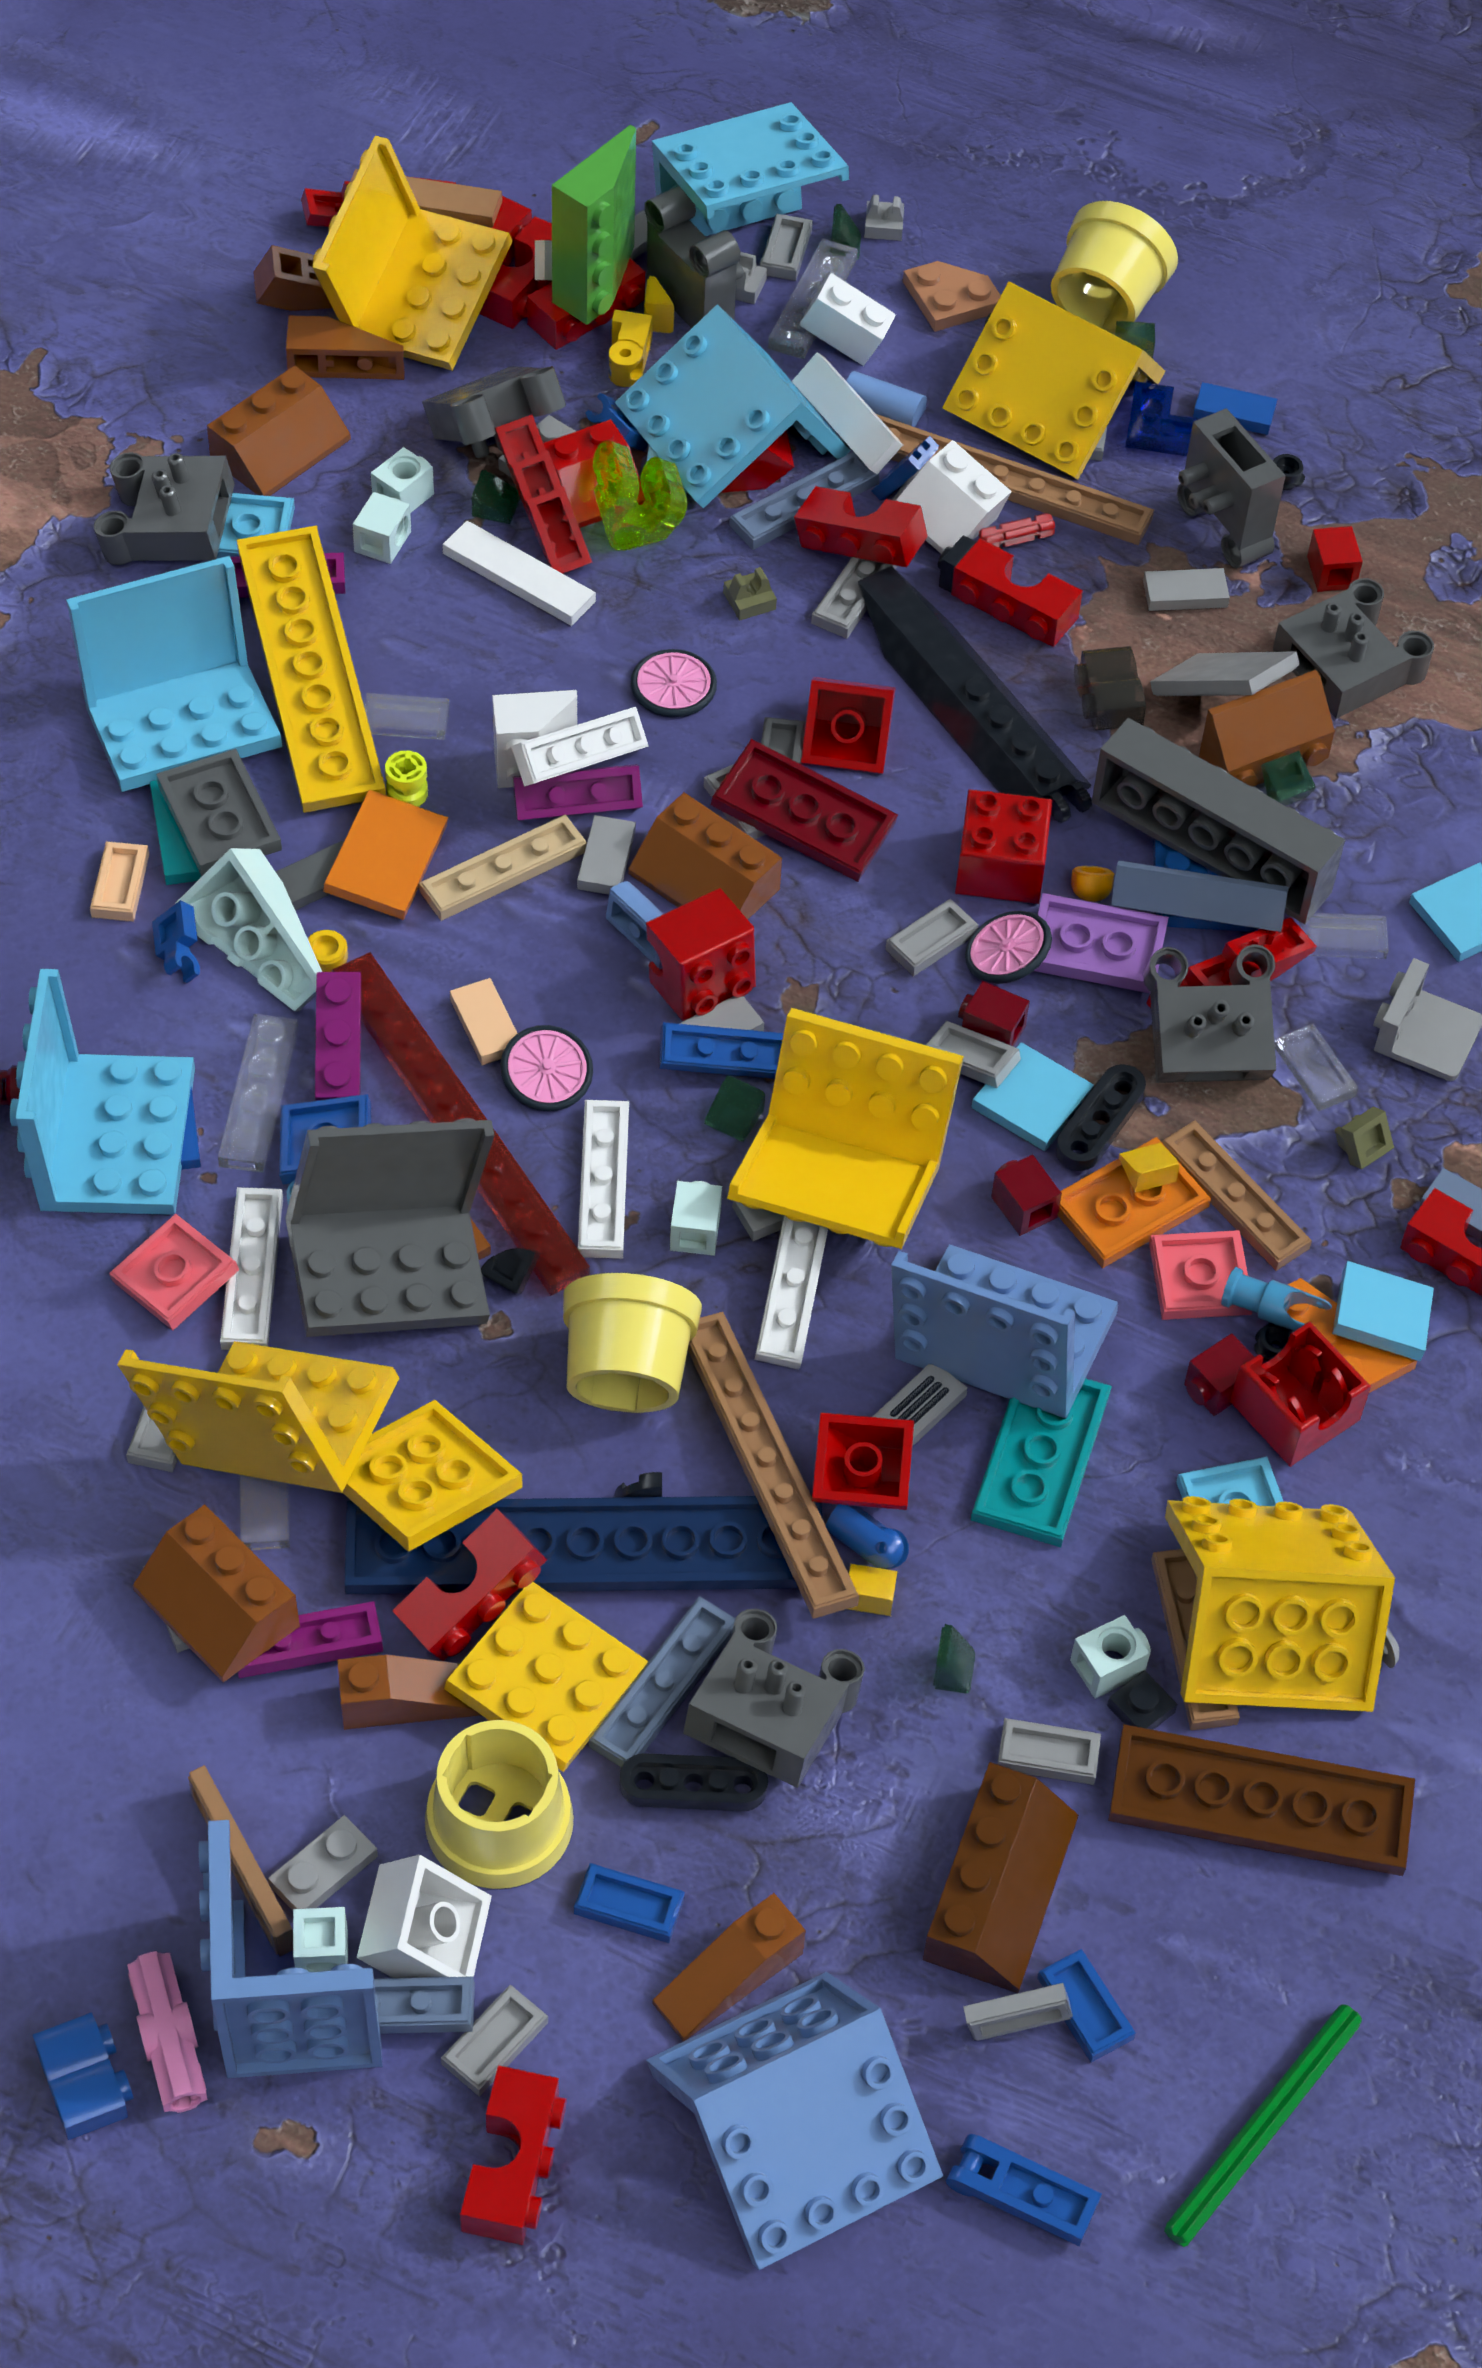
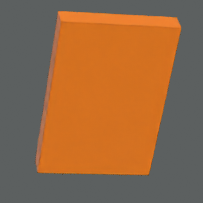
M369 790L327 876L323 892L404 920L419 888V883L422 881L447 827L448 817Z
M1155 1137L1136 1149L1161 1143L1163 1146L1164 1144ZM1118 1158L1061 1190L1062 1196L1058 1217L1103 1269L1148 1243L1151 1235H1162L1207 1209L1211 1198L1180 1163L1176 1182L1135 1193Z

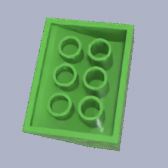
M632 125L626 127L552 184V303L586 325L599 315L605 314L613 305L634 248L636 128Z

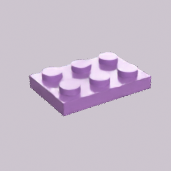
M1042 893L1038 915L1050 927L1052 942L1045 960L1034 971L1150 993L1144 984L1143 972L1153 954L1160 948H1163L1169 917ZM1159 964L1155 966L1157 973L1159 969Z

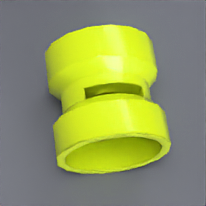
M410 750L392 754L385 763L387 796L420 807L428 797L427 763L424 757Z

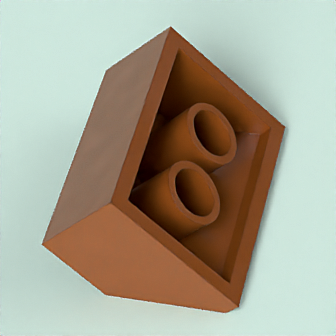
M295 365L207 425L210 456H226L232 476L256 495L271 496L351 440L350 432L323 387Z
M1313 670L1262 689L1253 695H1246L1208 709L1199 758L1222 768L1231 776L1253 787L1272 779L1284 778L1293 771L1306 766H1316L1325 759H1328L1335 730L1319 673Z
M683 792L656 817L628 869V874L676 907H680L713 890L721 888L743 915L749 919L780 890L782 857Z
M205 1504L166 1531L133 1584V1590L222 1682L228 1680L300 1627L296 1595Z

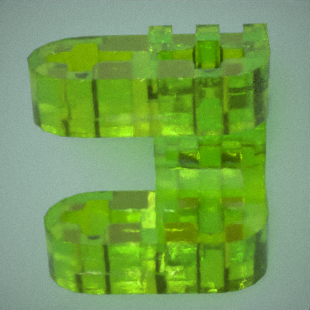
M605 440L599 444L593 457V470L598 483L593 490L610 546L616 550L624 551L666 540L681 523L687 511V497L675 463L656 456L646 462L640 479L645 501L642 505H638L639 480L628 447L610 440Z

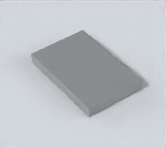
M1297 651L1198 653L1151 680L1150 683L1153 695L1156 696L1253 695L1299 666Z

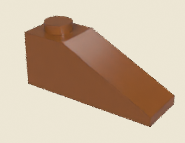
M271 245L253 271L256 303L289 311L332 308L312 268L314 255Z
M289 315L286 340L287 369L295 365L309 377L405 379L404 349L402 345L328 316Z
M387 1654L337 1659L344 1730L482 1716L444 1689L447 1679L460 1663Z
M773 1893L735 1920L653 1999L652 2004L681 2040L685 2041L803 1955L806 1930L777 1895Z

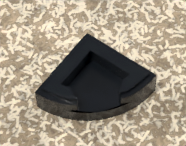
M528 1248L508 1249L489 1258L481 1267V1273L483 1276L512 1292L521 1294L541 1253Z
M662 1472L640 1474L639 1482L628 1486L622 1483L617 1487L614 1498L662 1497Z

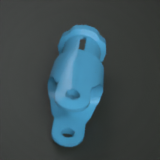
M1238 1267L1232 1270L1221 1300L1222 1306L1228 1308L1232 1304L1257 1313L1258 1318L1294 1331L1303 1326L1304 1323L1296 1321L1287 1313L1291 1306L1305 1303L1325 1310H1329L1332 1307L1325 1299L1275 1280L1267 1283L1244 1275L1243 1270Z

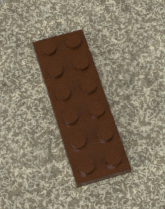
M1123 1724L1108 1821L1403 1876L1407 1866L1415 1778Z

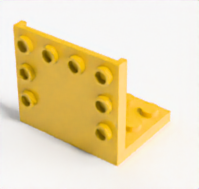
M374 136L369 149H366L361 156L360 168L353 182H350L346 187L344 201L338 214L334 215L330 221L328 235L322 247L318 248L314 254L312 268L339 321L402 345L405 358L453 371L512 244L510 234L505 231L420 209L390 140Z
M1008 281L942 408L1078 480L1131 380L1145 385L1146 381L1149 380L1158 385L1165 370L1143 349Z
M791 1008L786 1018L768 1115L730 1183L727 1199L740 1202L751 1209H764L785 1215V1217L793 1221H805L823 1226L838 1234H850L868 1239L879 1246H892L902 1249L939 1170L964 1056Z
M236 1341L232 1344L218 1373L139 1360L134 1350L125 1349L117 1364L129 1382V1387L136 1393L146 1408L148 1416L155 1422L164 1436L166 1444L173 1450L181 1464L339 1493L343 1492L399 1380L394 1367Z
M1196 1496L1184 1497L1183 1501L1167 1500L1165 1519L1197 1576L1180 1692L1184 1702L1373 1712L1395 1577L1353 1513L1343 1506L1334 1504L1323 1505L1321 1509L1303 1508L1292 1502H1278L1275 1506H1259L1252 1501L1244 1499H1232L1229 1501V1504L1211 1503L1205 1498Z

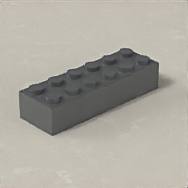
M1127 718L1101 747L1092 796L1093 804L1219 876L1289 887L1285 913L1305 925L1332 893L1345 839L1336 835L1331 829L1320 826L1299 814L1295 809L1279 803L1263 794L1258 788L1247 785L1228 774L1222 768L1208 763L1192 754L1185 747L1176 745L1155 733L1151 728L1143 726L1130 718Z

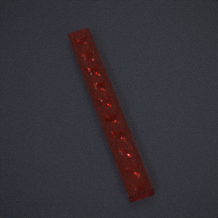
M371 952L332 969V972H361V1021L431 1123L454 1122L463 1118H471L475 1121L487 1120ZM494 1130L495 1136L477 1190L517 1248L533 1249L541 1253L533 1271L551 1296L564 1290L571 1282L589 1276L590 1266Z

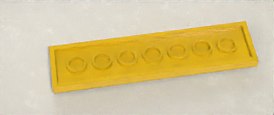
M317 525L238 539L237 549L303 813L363 802L369 790L386 795L383 776Z

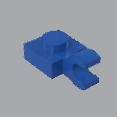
M599 393L597 398L603 404L602 412L599 414L588 409L585 413L588 420L599 424L611 419L630 447L645 451L648 446L647 441L615 404L616 400Z
M180 900L153 920L152 928L156 957L164 960L166 974L172 975L181 969L183 982L188 983L200 974L199 963L189 949L198 940L194 906Z

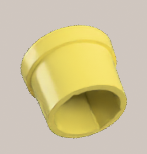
M1113 201L1089 203L1083 206L1074 217L1067 235V248L1051 282V293L1055 303L1060 308L1111 334L1122 333L1133 325L1152 295L1158 293L1175 272L1178 264L1175 244L1166 230L1157 221L1132 206Z
M631 1273L594 1274L579 1278L568 1284L563 1292V1320L569 1328L567 1357L568 1392L581 1402L611 1411L644 1413L663 1410L674 1405L679 1398L688 1345L695 1337L702 1311V1304L698 1297L688 1289L673 1282Z
M490 1720L474 1724L458 1733L447 1744L438 1762L436 1778L428 1796L425 1812V1831L428 1843L435 1857L446 1870L475 1886L504 1889L521 1886L541 1877L559 1861L570 1842L574 1815L568 1788L558 1771L556 1758L549 1744L533 1729L507 1720ZM471 1785H479L495 1794L489 1808L482 1816H476L461 1809L459 1806L460 1801ZM517 1805L532 1811L529 1816L524 1814L518 1818L505 1821L512 1808Z

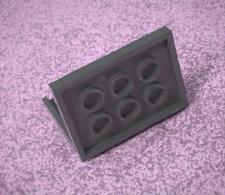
M463 1118L454 1122L442 1123L415 1121L406 1125L388 1126L372 1123L363 1127L337 1128L335 1126H323L316 1130H307L285 1217L306 1337L487 1324L490 1313L470 1218V1210L495 1136L491 1120L475 1121L471 1118Z

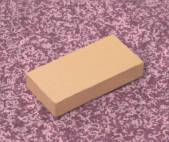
M106 841L90 906L92 918L134 922L149 859L148 845Z
M491 978L451 990V1003L481 1065L500 1060L507 1044L518 1033Z

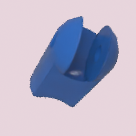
M838 1504L825 1525L831 1535L866 1561L879 1568H896L906 1561L909 1554L908 1540L901 1531L887 1528L859 1506Z

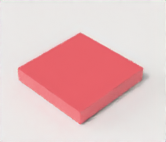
M175 1213L117 1265L109 1275L117 1286L173 1331L235 1275L239 1268L235 1260Z
M1240 1230L1151 1235L1149 1247L1162 1320L1252 1315L1253 1311L1232 1304L1228 1308L1221 1304L1224 1288L1232 1270L1235 1267L1241 1268L1243 1274L1248 1276Z

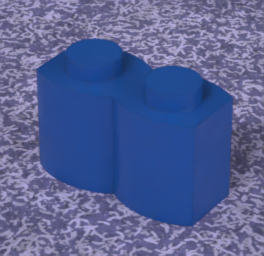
M91 2012L32 2035L44 2075L68 2140L128 2118L125 2102L134 2098L124 2069L114 2072L108 2056L117 2053L107 2023L97 2026Z

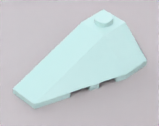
M230 848L177 902L181 900L194 906L196 931L199 938L208 945L214 944L228 955L227 959L237 967L242 966L254 975L261 986L292 1010L300 1011L316 996L317 972H322L283 882L260 849Z

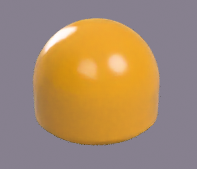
M1077 866L1072 870L1071 887L1079 898L1085 901L1096 902L1107 898L1111 893L1114 882L1112 870L1099 866Z

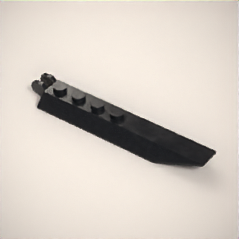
M893 566L858 581L884 658L999 793L1052 799L1051 815L1060 823L1069 820L1068 818L1071 817L1070 808L1062 796L1065 795L1072 805L1076 806V809L1082 813L1093 806L1090 793L1087 792V789L1091 788L1088 780L953 624Z

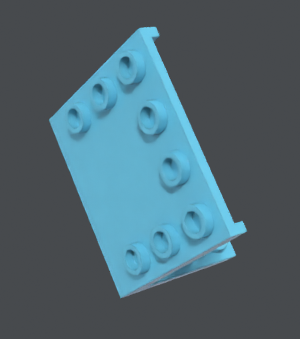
M792 102L652 140L656 196L676 186H680L695 204L696 213L690 221L704 236L772 218L776 214H786L802 209L801 186L835 176H838L841 181L849 180V166Z
M718 304L615 401V404L702 508L708 505L791 425L806 440L808 439L822 455L829 451L835 458L840 459L851 451L770 355Z
M230 556L66 599L86 709L122 792L149 785L151 781L157 780V773L232 749L237 750L240 758H245L282 747L281 734L248 666L235 567Z
M40 969L37 987H31L29 992L30 1014H33L31 1024H25L23 1028L22 1040L26 1057L25 1061H18L16 1070L17 1087L20 1088L19 1099H12L10 1105L11 1126L18 1127V1151L25 1153V1177L32 1178L40 1211L174 1215L176 1213L182 1170L181 1155L191 1087L193 1089L195 1074L194 1058L79 1054L59 970Z

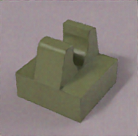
M761 567L755 568L754 573L744 576L739 573L734 575L733 579L724 582L723 593L739 621L776 610L777 598Z
M1374 1106L1363 1114L1352 1117V1121L1345 1126H1338L1334 1130L1338 1146L1348 1154L1350 1165L1359 1169L1365 1168L1394 1148L1386 1112Z

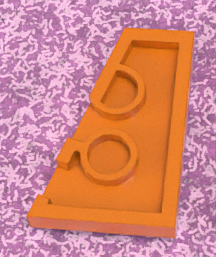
M1302 1278L1288 1284L1325 1299L1332 1305L1331 1309L1325 1310L1310 1304H1295L1288 1309L1287 1313L1296 1321L1304 1324L1310 1321L1370 1384L1371 1389L1369 1393L1415 1369L1417 1360L1332 1334L1337 1303Z

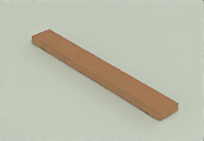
M876 414L903 444L890 460L900 462L929 436L939 445L934 455L952 441L951 439ZM956 442L1012 491L1007 500L1043 513H1049L1052 516L1136 545L1140 544L1153 519L1154 509Z
M724 1312L701 1317L697 1333L689 1342L688 1352L812 1618L815 1619L858 1606L859 1595L815 1503L812 1502L811 1494Z

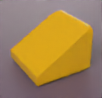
M649 276L646 286L644 314L653 315L652 332L672 333L674 331L673 302L657 278Z
M1161 1143L1119 1154V1160L1135 1193L1177 1181L1180 1165L1177 1159Z
M850 1564L849 1576L859 1595L858 1606L848 1610L891 1616L898 1571Z

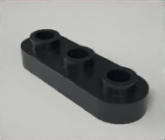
M1120 1064L1106 1070L1059 1135L1056 1155L1062 1165L1074 1171H1085L1093 1168L1098 1163L1143 1100L1146 1080L1137 1068ZM1118 1090H1123L1128 1094H1120ZM1096 1120H1102L1106 1124L1100 1125L1096 1122ZM1079 1150L1082 1151L1084 1154H1078L1073 1151Z
M642 1753L630 1757L622 1765L619 1785L623 1797L629 1803L639 1807L750 1811L757 1808L764 1801L767 1795L768 1776L767 1773L734 1757ZM640 1780H648L653 1785L648 1789H640L636 1786V1783ZM689 1782H697L702 1788L698 1791H689L685 1785ZM738 1784H746L751 1790L748 1793H739L734 1787Z

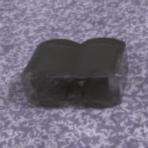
M1124 646L1082 651L1080 664L1074 665V679L1076 688H1083L1084 691L1082 695L1084 718L1091 719L1095 731L1117 729L1127 718L1144 726L1146 702L1132 648Z

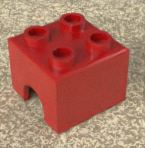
M968 789L955 894L1039 904L1046 863L1052 799Z
M721 888L646 922L647 940L656 950L663 967L659 970L653 961L649 963L650 983L682 1021L695 1015H705L711 1012L717 1004L733 996L737 998L745 996L752 988L756 987L754 926Z
M1310 1321L1290 1334L1287 1344L1274 1358L1262 1364L1264 1357L1258 1354L1238 1369L1230 1402L1289 1467L1360 1421L1371 1389L1370 1384Z

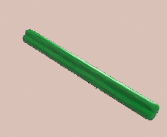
M1341 2004L1337 2007L1166 2223L1164 2232L1168 2238L1181 2247L1188 2246L1358 2030L1362 2022V2017L1358 2012L1346 2004Z

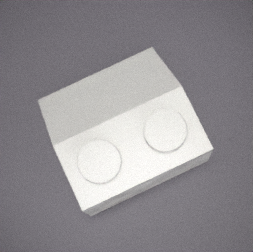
M828 271L799 325L864 366L884 339L896 314Z
M952 440L928 460L896 501L921 505L928 535L926 541L942 554L946 547H953L963 535L973 540L979 535V531L982 528L991 525L998 518L1012 491Z
M577 690L492 695L494 755L498 788L513 787L512 777L521 776L511 747L512 745L577 725Z
M422 1855L380 1864L357 1958L392 1978L474 1977L492 1896Z

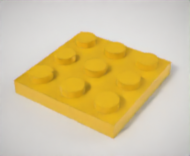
M433 1400L371 1434L342 1493L409 1552L521 1489L522 1473L440 1403Z
M532 1582L523 1588L449 1676L444 1689L489 1721H513L533 1729L549 1744L556 1758L558 1769L564 1772L641 1673L648 1660Z

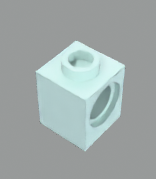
M403 447L371 472L372 493L376 492L409 503L411 513L434 495L433 466L423 457L416 456Z
M373 492L353 522L354 552L391 564L411 533L410 504L397 498Z
M677 1181L671 1221L670 1251L715 1256L721 1214L722 1186L710 1185L704 1181Z
M1123 1615L1075 1638L1070 1661L1096 1699L1127 1684L1141 1672L1146 1671L1151 1649L1142 1630L1139 1628L1134 1629L1127 1617ZM1116 1651L1120 1653L1124 1658L1113 1659L1108 1657L1104 1652Z
M345 1907L293 1909V1957L295 1968H303L309 1972L331 1971L337 1965L348 1964V1929Z

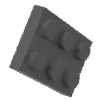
M236 749L156 774L160 791L201 876L230 848L260 849L264 856L282 850L281 839Z

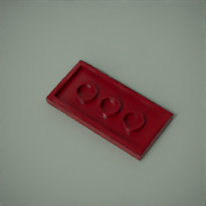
M753 739L749 741L712 796L710 804L718 810L755 827V829L859 882L887 838L898 817V814Z

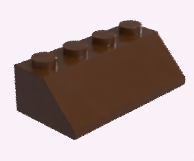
M989 1762L927 1934L923 1961L1017 1994L1023 1982L1079 1816L1036 1777Z

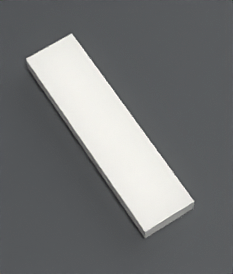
M818 352L792 380L793 384L874 473L878 474L903 446L900 440L829 361Z
M466 521L443 543V554L570 626L596 602V592L469 521Z
M633 707L530 739L511 747L525 787L648 747V742L637 708Z
M585 1100L578 1257L623 1259L629 1101Z
M237 1187L230 1257L236 1261L239 1271L226 1283L220 1338L221 1350H230L234 1341L268 1347L283 1204L282 1189Z
M784 1215L754 1360L800 1369L828 1228L805 1221H793Z

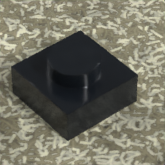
M963 535L953 547L948 546L945 548L938 561V568L940 569L939 587L950 593L952 592L954 567L973 547L976 541Z
M1145 1670L1111 1695L1107 1704L1109 1709L1125 1725L1152 1730L1176 1712L1178 1705Z

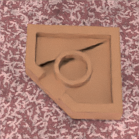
M940 261L907 269L903 272L904 285L934 332L990 316L1001 296L987 275Z

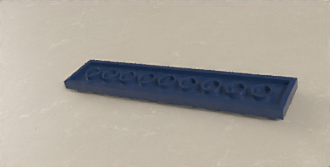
M756 1496L501 1499L409 1552L355 1503L347 1501L345 1594H410L426 1577L431 1579L446 1593H458L465 1590L475 1579L477 1562L474 1555L462 1542L496 1509L504 1514L547 1559L540 1567V1574L533 1581L547 1592L798 1588ZM814 1502L823 1520L822 1503ZM518 1588L515 1592H521L523 1588Z

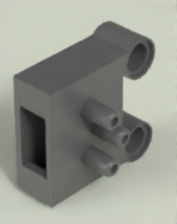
M676 186L647 200L644 206L647 217L646 282L649 276L657 278L672 300L674 311L691 328L717 304L734 320L736 280L742 278L744 274L742 266L738 264L741 255L736 239L726 230L706 238L690 221L696 213L695 204L680 186Z
M510 366L422 401L434 439L462 442L463 445L471 444L476 458L489 455L490 451L486 439L494 436L498 450L502 451L496 437V427L533 414V417L550 414L566 406L553 366L545 368Z
M1225 408L1193 422L1185 469L1178 474V479L1181 483L1177 488L1178 501L1188 516L1193 517L1206 512L1208 515L1214 514L1229 531L1221 539L1223 555L1229 565L1237 569L1273 553V533L1286 475L1230 411Z
M128 452L118 455L112 460L110 473L119 498L125 505L135 506L132 519H129L125 513L114 510L101 514L94 522V531L107 562L113 565H123L131 561L217 559L235 486L226 456H182L179 453H174L170 456H141L138 453Z
M1360 578L1353 581L1347 590L1279 622L1273 651H1297L1299 666L1292 671L1296 676L1313 670L1319 673L1329 711L1336 719L1405 684L1415 685L1421 683L1426 678L1434 650V642L1431 637L1421 631L1411 630L1404 632L1399 637L1396 647L1376 627L1384 598V589L1378 582L1369 578Z
M1255 944L1242 949L1229 969V978L1232 985L1179 987L1188 973L1189 965L1187 958L1176 948L1164 947L1157 950L1143 972V981L1150 991L1156 1083L1269 1080L1276 1071L1270 977L1275 969V960L1272 953L1267 948ZM1247 961L1254 962L1261 969L1262 975L1260 977L1249 976L1243 970L1242 963ZM1157 964L1171 966L1175 971L1176 977L1170 980L1160 977L1156 972L1155 966Z
M747 1609L736 1616L731 1639L690 1701L683 1734L798 1788L842 1713L850 1711L856 1705L865 1671L864 1662L852 1651L835 1649L823 1657L819 1676L809 1673L772 1655L777 1633L775 1619L764 1610Z

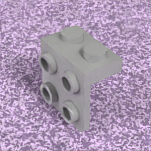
M1413 958L1406 974L1398 971L1389 991V995L1394 997L1391 1004L1383 1002L1377 1013L1373 1026L1380 1030L1374 1051L1442 1079L1454 1081L1458 1078L1482 1028V1014L1423 991L1422 988L1430 964Z

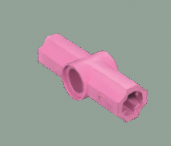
M157 1951L138 1956L134 1962L127 1965L134 1999L137 2002L140 2014L136 2018L147 2061H152L164 2112L174 2111L181 2113L194 2109L201 2102L208 2100L201 2066L198 2063L195 2052L198 2044L187 2002H182L170 1953H158Z

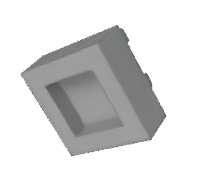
M873 195L871 200L867 201L864 238L902 241L904 204L901 202L900 197L894 196L893 203L879 202V195Z
M740 252L741 258L738 264L742 266L744 274L742 278L736 280L735 300L755 304L767 280V268L756 265L755 255Z

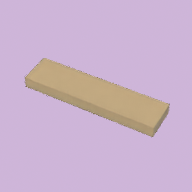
M565 814L420 882L419 890L442 921L584 854L587 842Z

